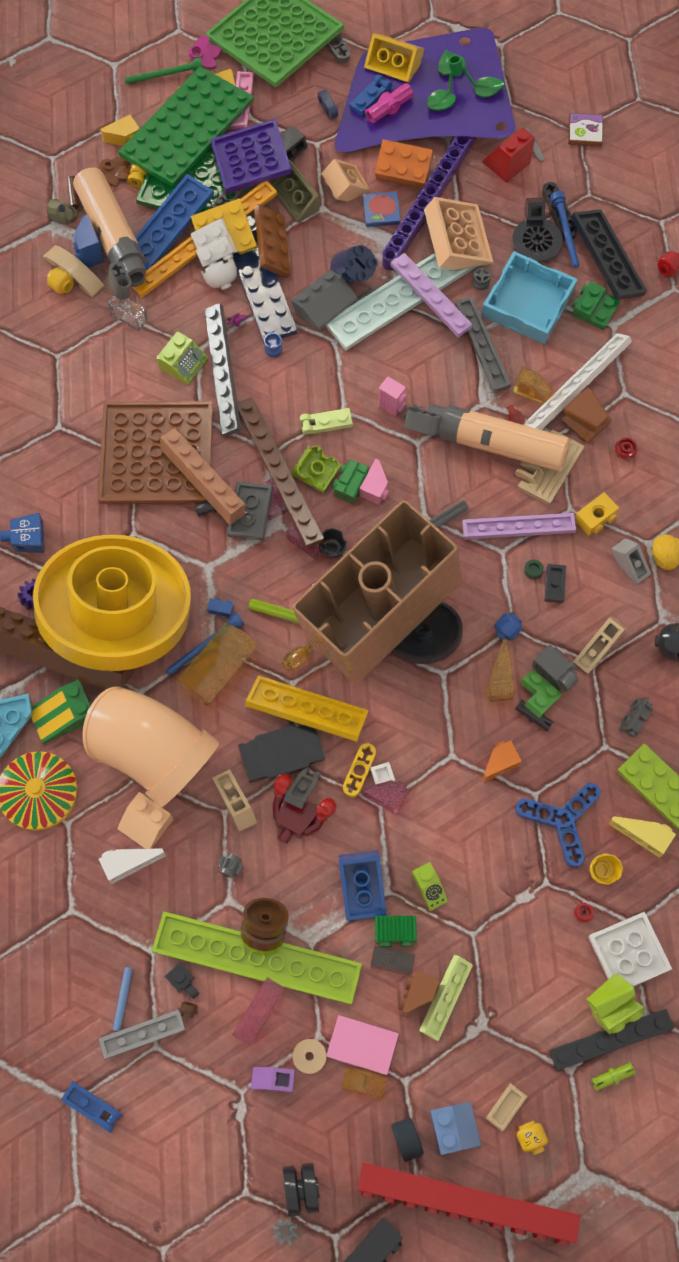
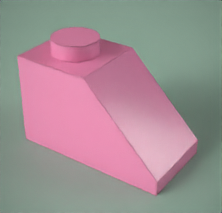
M375 459L360 487L359 497L380 505L382 500H386L389 490L387 489L388 481L380 461Z

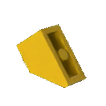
M128 115L100 130L105 143L124 146L140 128L131 115Z

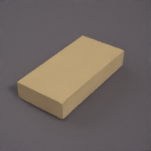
M510 1083L485 1119L503 1132L528 1096Z

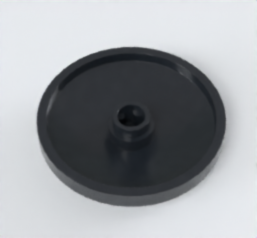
M441 602L392 652L400 659L414 664H431L446 659L457 650L462 641L463 626L460 616L451 606Z

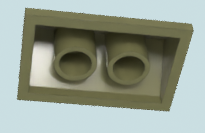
M289 160L292 173L275 178L271 185L277 191V197L295 220L301 222L320 211L319 195L293 162Z

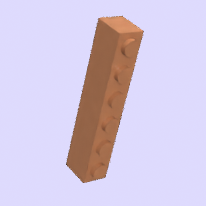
M176 428L160 437V449L229 525L245 515V503Z

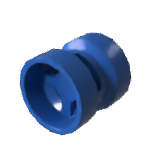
M277 333L267 334L264 338L265 353L270 357H277L282 353V338Z

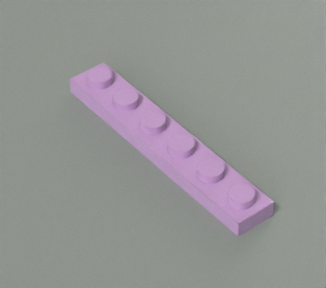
M405 253L391 262V267L458 338L472 328V323Z
M574 513L462 520L464 540L576 532Z

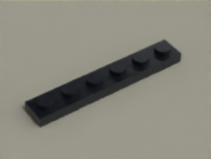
M667 1009L641 1017L634 1022H628L620 1032L609 1034L604 1030L551 1049L549 1053L555 1070L558 1071L674 1029Z

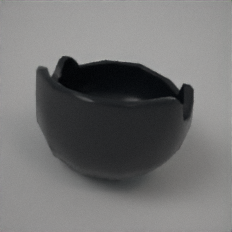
M330 528L321 533L324 537V542L318 544V547L323 556L335 559L345 553L347 541L343 538V533L340 530Z

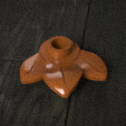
M115 157L112 160L104 159L100 162L99 169L104 173L108 183L116 187L118 180H127L131 174L127 168L130 162L121 157Z

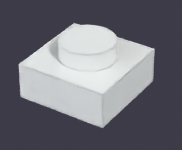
M389 762L370 767L376 788L395 782Z

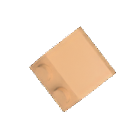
M334 159L321 173L326 185L332 190L333 197L337 200L348 202L371 191L354 164Z
M138 792L126 808L117 829L144 849H152L172 823L173 817L169 812L160 808L152 800Z

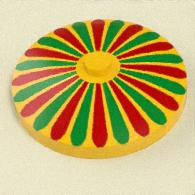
M38 751L24 754L13 760L0 776V809L10 822L22 829L39 831L52 828L62 822L75 805L78 794L76 777L70 766L62 758L52 753Z

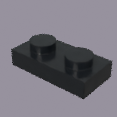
M547 564L545 602H564L565 565Z

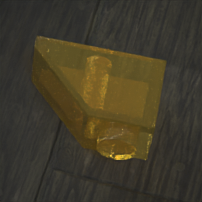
M521 367L513 392L542 403L549 400L553 387L540 373Z

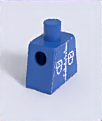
M35 513L10 520V530L0 531L1 542L11 541L13 550L17 552L45 553L41 514Z

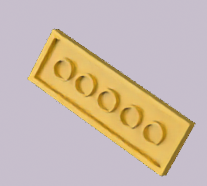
M259 675L245 702L246 707L356 742L369 711Z

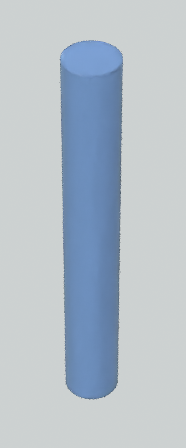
M125 967L113 1031H121L133 968Z

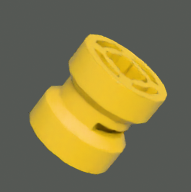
M132 165L127 183L133 188H141L147 172L137 165Z

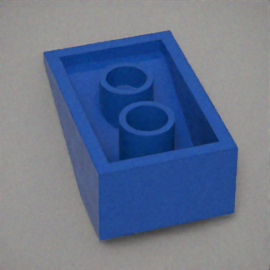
M379 850L339 855L346 921L387 916Z

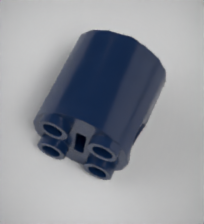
M357 245L337 252L331 260L330 269L342 276L348 285L371 278L376 270L378 261L370 249L363 245Z

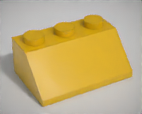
M373 33L364 68L410 82L420 66L424 48L382 34Z

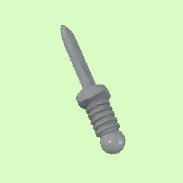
M535 138L533 152L539 161L545 160L537 144L538 139Z

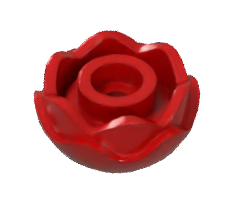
M624 437L616 442L615 452L622 459H631L638 452L637 443L632 438Z

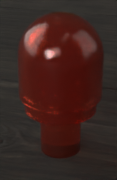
M513 405L508 406V420L524 425L525 419L519 410H515Z

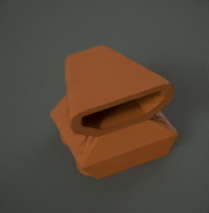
M589 387L565 407L564 413L566 415L561 418L565 426L578 433L579 439L585 442H591L612 421Z

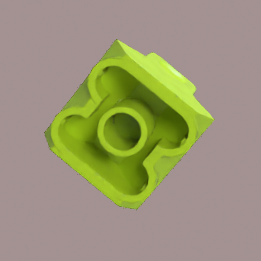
M618 973L609 978L586 999L592 1010V1016L609 1034L620 1032L624 1029L625 1024L640 1019L645 1012L644 1007L634 999V987Z

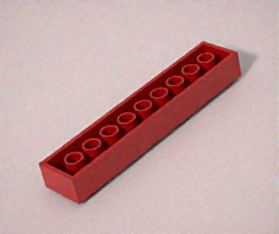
M362 1163L357 1190L361 1191V1196L374 1199V1194L382 1196V1201L394 1204L396 1200L404 1201L403 1206L417 1209V1206L421 1205L425 1206L424 1211L439 1214V1210L446 1211L447 1217L460 1220L462 1215L468 1217L467 1222L482 1225L483 1221L489 1222V1227L504 1230V1227L507 1226L511 1227L510 1232L525 1236L528 1231L532 1232L533 1238L548 1241V1237L554 1238L553 1243L570 1246V1242L577 1243L581 1218L579 1214L369 1163Z

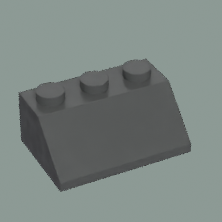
M330 269L291 301L297 317L320 330L353 304L358 297L343 277Z

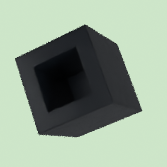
M526 198L525 216L527 220H545L546 202L543 198Z

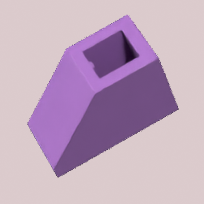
M253 1067L251 1089L293 1093L295 1070Z

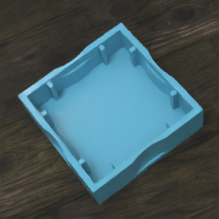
M513 251L499 281L493 286L483 304L481 316L545 345L573 295L578 279L556 269L545 267L537 261Z

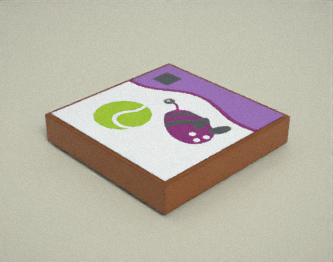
M570 113L568 144L602 146L603 115Z

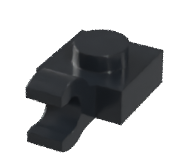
M181 962L165 975L166 979L179 993L185 989L193 999L199 995V992L191 984L195 978Z

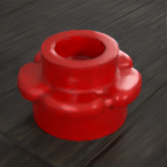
M579 903L577 908L574 909V916L577 917L579 922L586 923V921L593 919L594 909L590 904Z

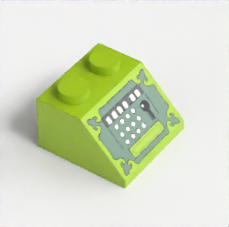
M178 331L157 356L159 369L186 385L190 384L208 361V357L197 344Z

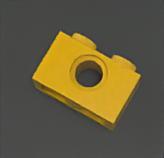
M603 492L576 513L575 523L589 537L593 533H599L607 522L609 524L617 518L619 507ZM594 514H599L601 518L594 516Z

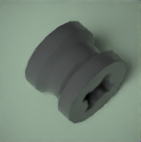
M481 267L474 271L472 284L477 290L488 288L491 277L488 269Z

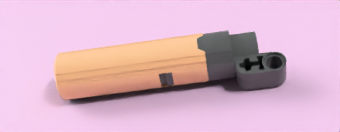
M87 168L76 175L73 185L111 263L108 271V283L115 297L125 300L130 296L131 287L139 286L145 281V256L104 173L98 168Z
M430 404L427 410L409 407L404 427L428 435L439 434L440 438L558 472L563 469L570 449L571 440L569 437L453 405H448L446 408Z

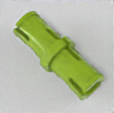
M628 1062L616 1069H608V1072L591 1078V1081L595 1084L593 1085L595 1090L599 1091L612 1084L617 1085L619 1081L632 1075L634 1076L636 1073L635 1070H632V1064Z

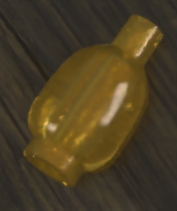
M308 643L304 647L298 646L285 654L284 660L281 662L283 667L287 671L297 669L307 660L308 653L314 649L313 645Z

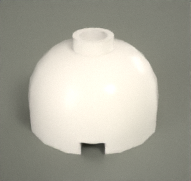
M228 258L226 263L220 261L207 267L205 271H201L204 280L210 287H221L222 290H225L232 286L231 282L237 276V268L233 258Z

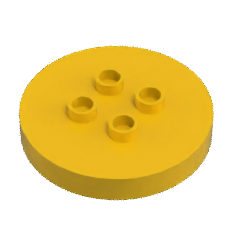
M100 535L76 541L59 550L45 563L34 585V614L42 638L61 657L89 669L122 671L154 662L167 654L179 642L187 628L190 617V585L181 565L159 546L136 537Z

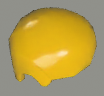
M601 854L591 861L589 871L591 877L598 884L609 885L621 878L623 866L615 855Z

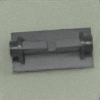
M648 697L637 698L633 701L631 710L622 719V725L618 730H628L627 734L631 737L638 735L644 725L639 718L646 721L653 710V704L648 701Z

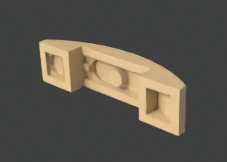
M55 245L43 256L55 268L61 267L71 274L73 280L79 284L80 289L91 298L105 287L86 265L65 249Z

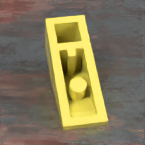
M615 816L609 822L610 826L659 858L665 853L676 835L669 826L656 822Z

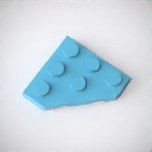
M29 694L0 700V759L33 715Z

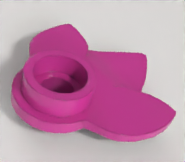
M202 36L189 49V58L194 61L195 58L201 57L203 67L213 68L216 66L214 59L220 54L221 48L209 44L208 36Z

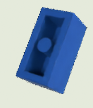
M210 598L207 611L209 614L229 618L233 613L234 605L231 601Z

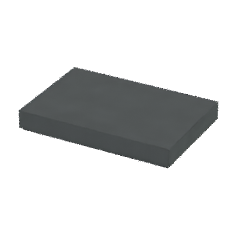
M237 482L235 493L245 503V515L233 524L228 525V536L264 540L274 491L273 485Z

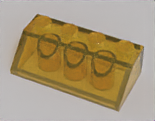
M225 622L176 681L204 705H208L259 644L245 632Z

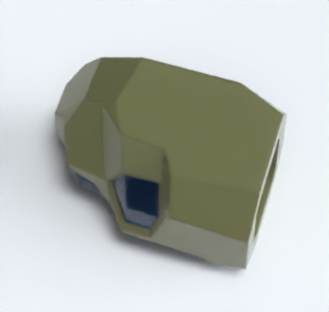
M50 199L47 207L48 218L54 222L69 224L77 219L78 212L69 203Z

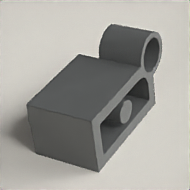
M549 645L533 660L532 667L556 689L568 692L579 681L575 671L577 667L572 661H567L558 648Z

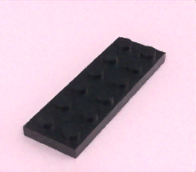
M602 209L574 212L571 219L615 299L621 300L644 296L647 290Z

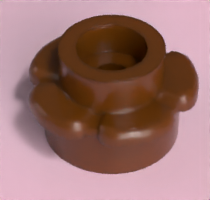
M182 1002L181 1008H178V1010L182 1012L181 1016L193 1018L194 1015L198 1014V1005Z

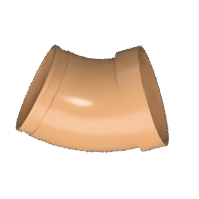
M111 687L103 691L89 708L83 726V745L88 756L94 761L111 766L134 779L147 790L145 794L160 808L165 806L184 788L219 745V742L205 729L200 731L174 710L148 696L123 687Z

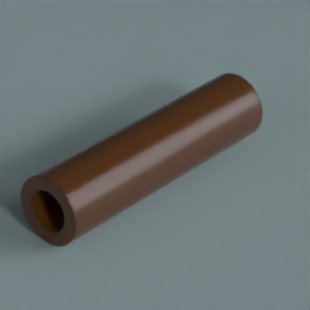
M69 176L67 180L70 206L78 209V195L73 185L75 176Z

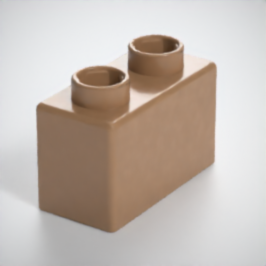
M401 501L293 604V610L306 638L351 682L359 683L461 584L462 576L457 545L409 502Z

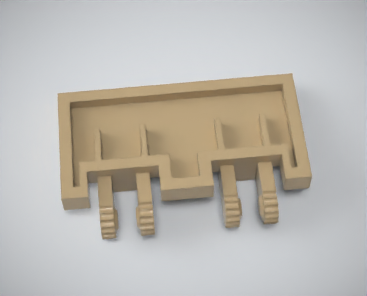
M553 429L551 431V433L562 435ZM570 439L568 457L563 469L559 472L522 461L520 463L521 466L534 474L532 475L522 469H517L515 474L523 479L520 481L517 489L550 506L585 446Z

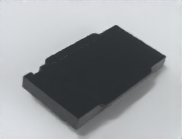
M296 725L288 726L255 736L254 740L249 741V743L238 744L250 783L290 773L325 760L316 729L306 725L298 727Z

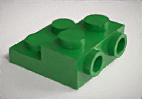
M590 281L588 286L584 284L580 292L581 298H576L572 305L574 308L573 316L605 330L621 300H616L615 297L605 293L606 288Z

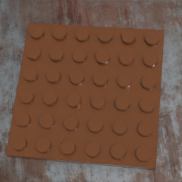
M212 401L103 402L99 504L208 502L160 449V437L176 428L211 466Z

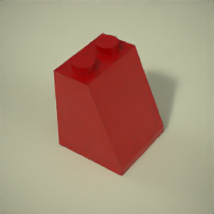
M522 127L488 155L482 163L507 183L530 164L535 137Z

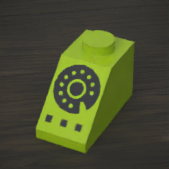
M431 862L412 871L411 877L429 911L448 903L440 879Z

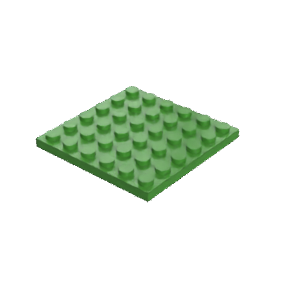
M245 0L206 32L205 36H208L209 41L221 48L225 53L274 87H277L343 31L344 24L308 0Z

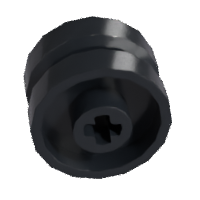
M302 1164V1179H298L297 1169L294 1165L283 1167L288 1216H299L301 1214V1200H304L305 1209L308 1214L319 1213L318 1198H320L318 1179L315 1177L314 1164Z

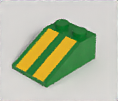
M79 679L60 687L32 706L33 715L31 718L42 744L84 726L85 718L91 705Z

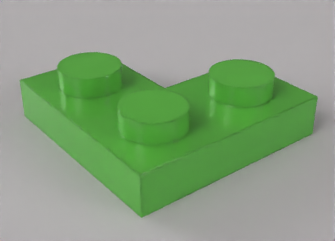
M533 669L520 682L522 686L533 694L524 706L538 718L562 696L558 689Z

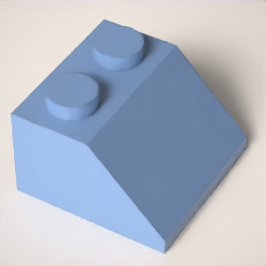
M471 1102L429 1111L439 1156L481 1146Z

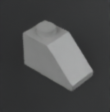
M625 538L611 548L617 564L635 584H638L651 574L639 543Z

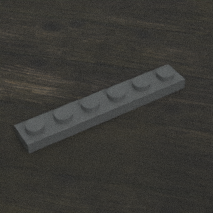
M473 297L455 301L456 308L472 323V328L467 331V334L493 393L510 388L511 383Z

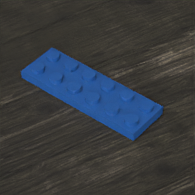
M186 174L135 236L145 256L146 262L144 266L146 270L162 259L192 222L191 216L200 213L214 196L212 189Z

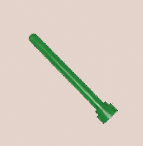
M201 57L195 58L189 64L129 76L124 81L126 84L190 70L196 71L199 66L203 67Z

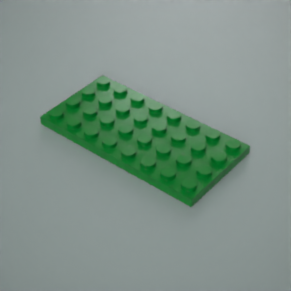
M199 66L118 151V154L121 158L133 165H137L145 172L174 188L212 147L210 139L222 136L254 102V96Z

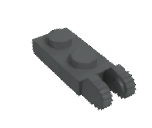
M304 768L289 788L284 801L302 809L315 789L321 773L317 771L312 778L308 776L310 768Z

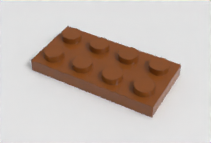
M258 204L254 207L260 267L288 278L291 275L285 218L283 215Z

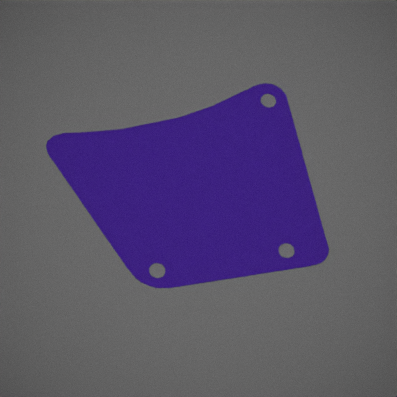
M475 28L406 41V43L424 48L420 66L410 82L364 68L368 51L364 53L356 67L336 136L335 148L340 152H351L382 144L383 139L401 141L432 136L505 138L510 136L515 131L516 125L493 32L487 28ZM467 37L470 39V43L468 45H461L460 39ZM445 50L460 55L465 59L466 69L475 83L482 77H493L504 82L503 88L495 95L487 98L479 97L475 93L476 87L472 85L463 71L460 76H453L451 94L456 96L455 103L450 108L441 111L431 110L427 107V100L432 92L440 89L448 91L450 75H442L438 70L440 58ZM378 74L384 80L392 82V88L388 91L389 93L408 83L414 96L401 104L395 114L390 115L388 113L375 123H371L366 115L360 116L349 107V104L373 82ZM503 122L507 125V128L504 131H498L496 124Z

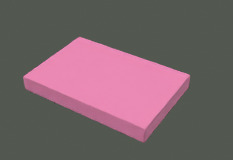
M338 1015L326 1057L387 1076L399 1033Z

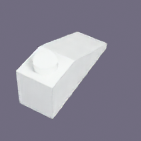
M120 849L115 851L109 850L103 853L99 861L109 882L113 884L166 857L163 849Z

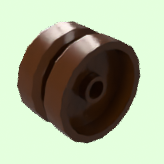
M257 898L247 903L244 908L241 924V938L243 942L250 948L258 951H271L280 947L285 940L289 920L286 907L279 901L271 898Z

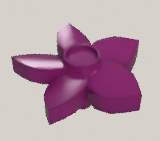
M238 313L233 317H227V325L235 322L236 327H239L240 322L247 319V315H240Z

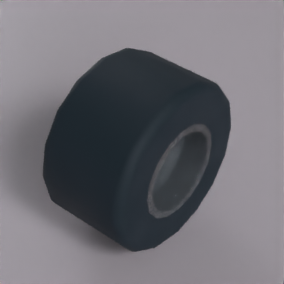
M410 1117L391 1125L404 1162L424 1155L420 1139Z

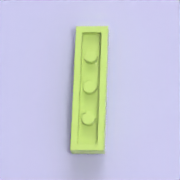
M458 955L453 956L419 1030L435 1041H439L473 966Z

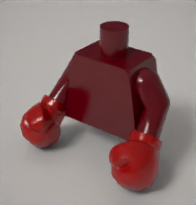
M281 774L274 781L275 797L272 809L276 826L282 829L277 839L288 844L292 835L301 839L303 836L308 837L319 831L323 823L335 813L337 804L334 799L326 798L317 808L306 802L301 809L284 801L286 791L289 789L292 779L287 774Z

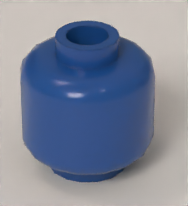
M512 612L510 614L504 613L494 624V628L497 630L495 634L503 641L505 639L514 640L523 629L522 621Z

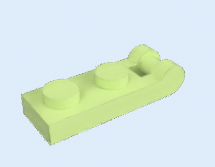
M349 408L311 415L302 414L299 417L300 422L303 424L302 432L304 435L353 427Z

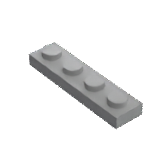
M176 1010L101 1037L99 1042L104 1059L107 1060L186 1031L180 1011Z

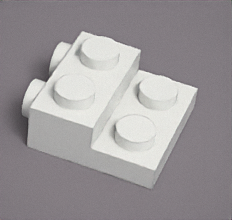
M223 218L191 233L197 247L196 253L203 267H209L222 259L226 261L228 258H233V254L237 252Z

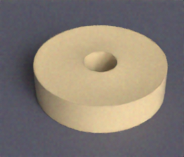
M305 1039L299 1042L293 1051L295 1067L304 1074L319 1072L326 1063V1051L323 1045L314 1039ZM307 1053H312L314 1055V1058L311 1061H308L305 1058Z

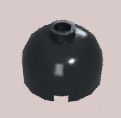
M670 623L660 630L659 636H655V647H658L659 653L663 658L679 662V623Z

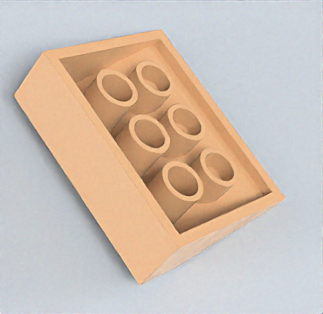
M434 197L424 209L439 268L457 270L492 264L493 258L478 204Z

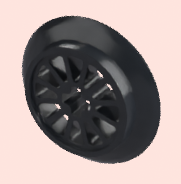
M546 219L525 220L515 228L512 237L513 245L518 253L535 261H543L554 257L560 251L563 244V237L559 228Z

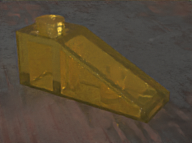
M503 639L488 683L485 684V694L489 696L490 702L513 700L515 696L507 639Z

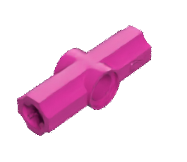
M406 83L392 93H383L377 103L365 110L368 120L371 123H375L388 113L390 115L395 114L401 104L414 96L411 86Z

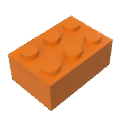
M383 139L375 169V177L379 180L423 189L428 181L433 160V150Z

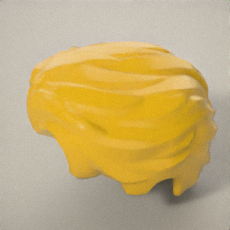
M667 534L658 536L653 542L652 548L655 563L664 570L669 571L679 565V539Z

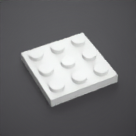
M645 912L588 936L607 979L618 973L634 987L672 970Z

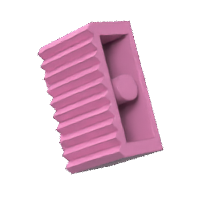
M388 376L379 387L378 407H381V409L388 413L390 412L393 416H396L399 412L402 413L406 407V387Z

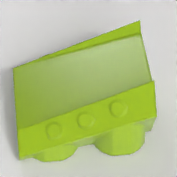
M308 446L290 473L292 476L323 493L342 464L338 463L334 457L324 455L322 448L319 446Z

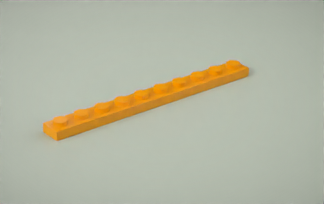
M268 181L262 182L240 199L246 217L254 213L255 206L258 204L264 206L277 196V191ZM192 236L146 270L143 284L132 287L141 298L198 256L196 253L197 247Z

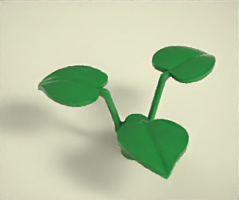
M445 50L440 58L438 70L442 75H450L448 91L440 89L432 92L428 97L427 107L435 111L450 108L456 101V96L451 94L453 76L458 77L463 71L472 85L476 87L475 93L479 97L487 98L495 95L503 88L504 82L493 77H482L475 83L466 69L465 59L460 55Z

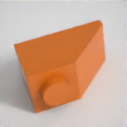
M501 741L494 745L495 748H493L483 776L484 782L520 767L522 761L512 741Z

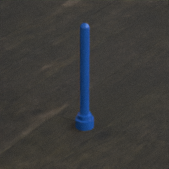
M556 191L551 194L552 204L558 209L572 265L574 268H578L579 260L564 208L565 194L563 191Z
M237 613L231 615L226 625L167 668L166 674L172 675L230 630L240 629L245 625Z

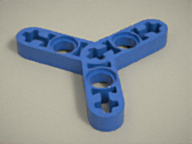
M594 783L586 784L562 808L530 799H521L518 801L515 811L521 818L555 827L566 864L569 867L577 868L584 861V853L574 822L598 799L600 788ZM587 789H593L595 791L594 796H589L585 801L583 798L588 793ZM574 801L582 804L583 808L581 811L573 810L572 803ZM523 804H526L527 808L531 810L534 809V806L537 807L535 815L532 816L533 811L529 810L523 813L522 808H519V806L522 807ZM546 809L549 812V818H540L539 810ZM553 812H556L555 817L561 818L562 815H565L566 820L569 821L561 824V820L555 818L554 822H552ZM572 834L574 836V843L567 844L564 841V835ZM575 846H577V848L573 850L575 856L580 857L577 860V863H575L574 860H570V857L572 856V851L570 848H573Z

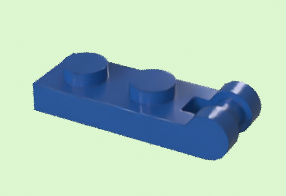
M379 74L376 75L373 82L349 104L350 109L360 116L365 115V110L377 103L380 96L392 88V82L384 80Z
M72 1081L61 1098V1101L110 1133L114 1129L113 1125L116 1120L120 1119L123 1115L120 1111ZM105 1111L110 1113L106 1121L101 1119Z

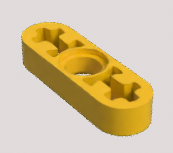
M370 743L362 744L359 747L345 779L343 793L348 798H355L360 794L370 767L374 762L376 749ZM370 749L372 756L368 755L365 763L362 761L364 758L362 751ZM356 766H363L365 773L361 776L356 775L354 768ZM354 778L355 780H357L355 784V789H357V791L353 790L352 793L348 792L349 788L347 786L352 785Z

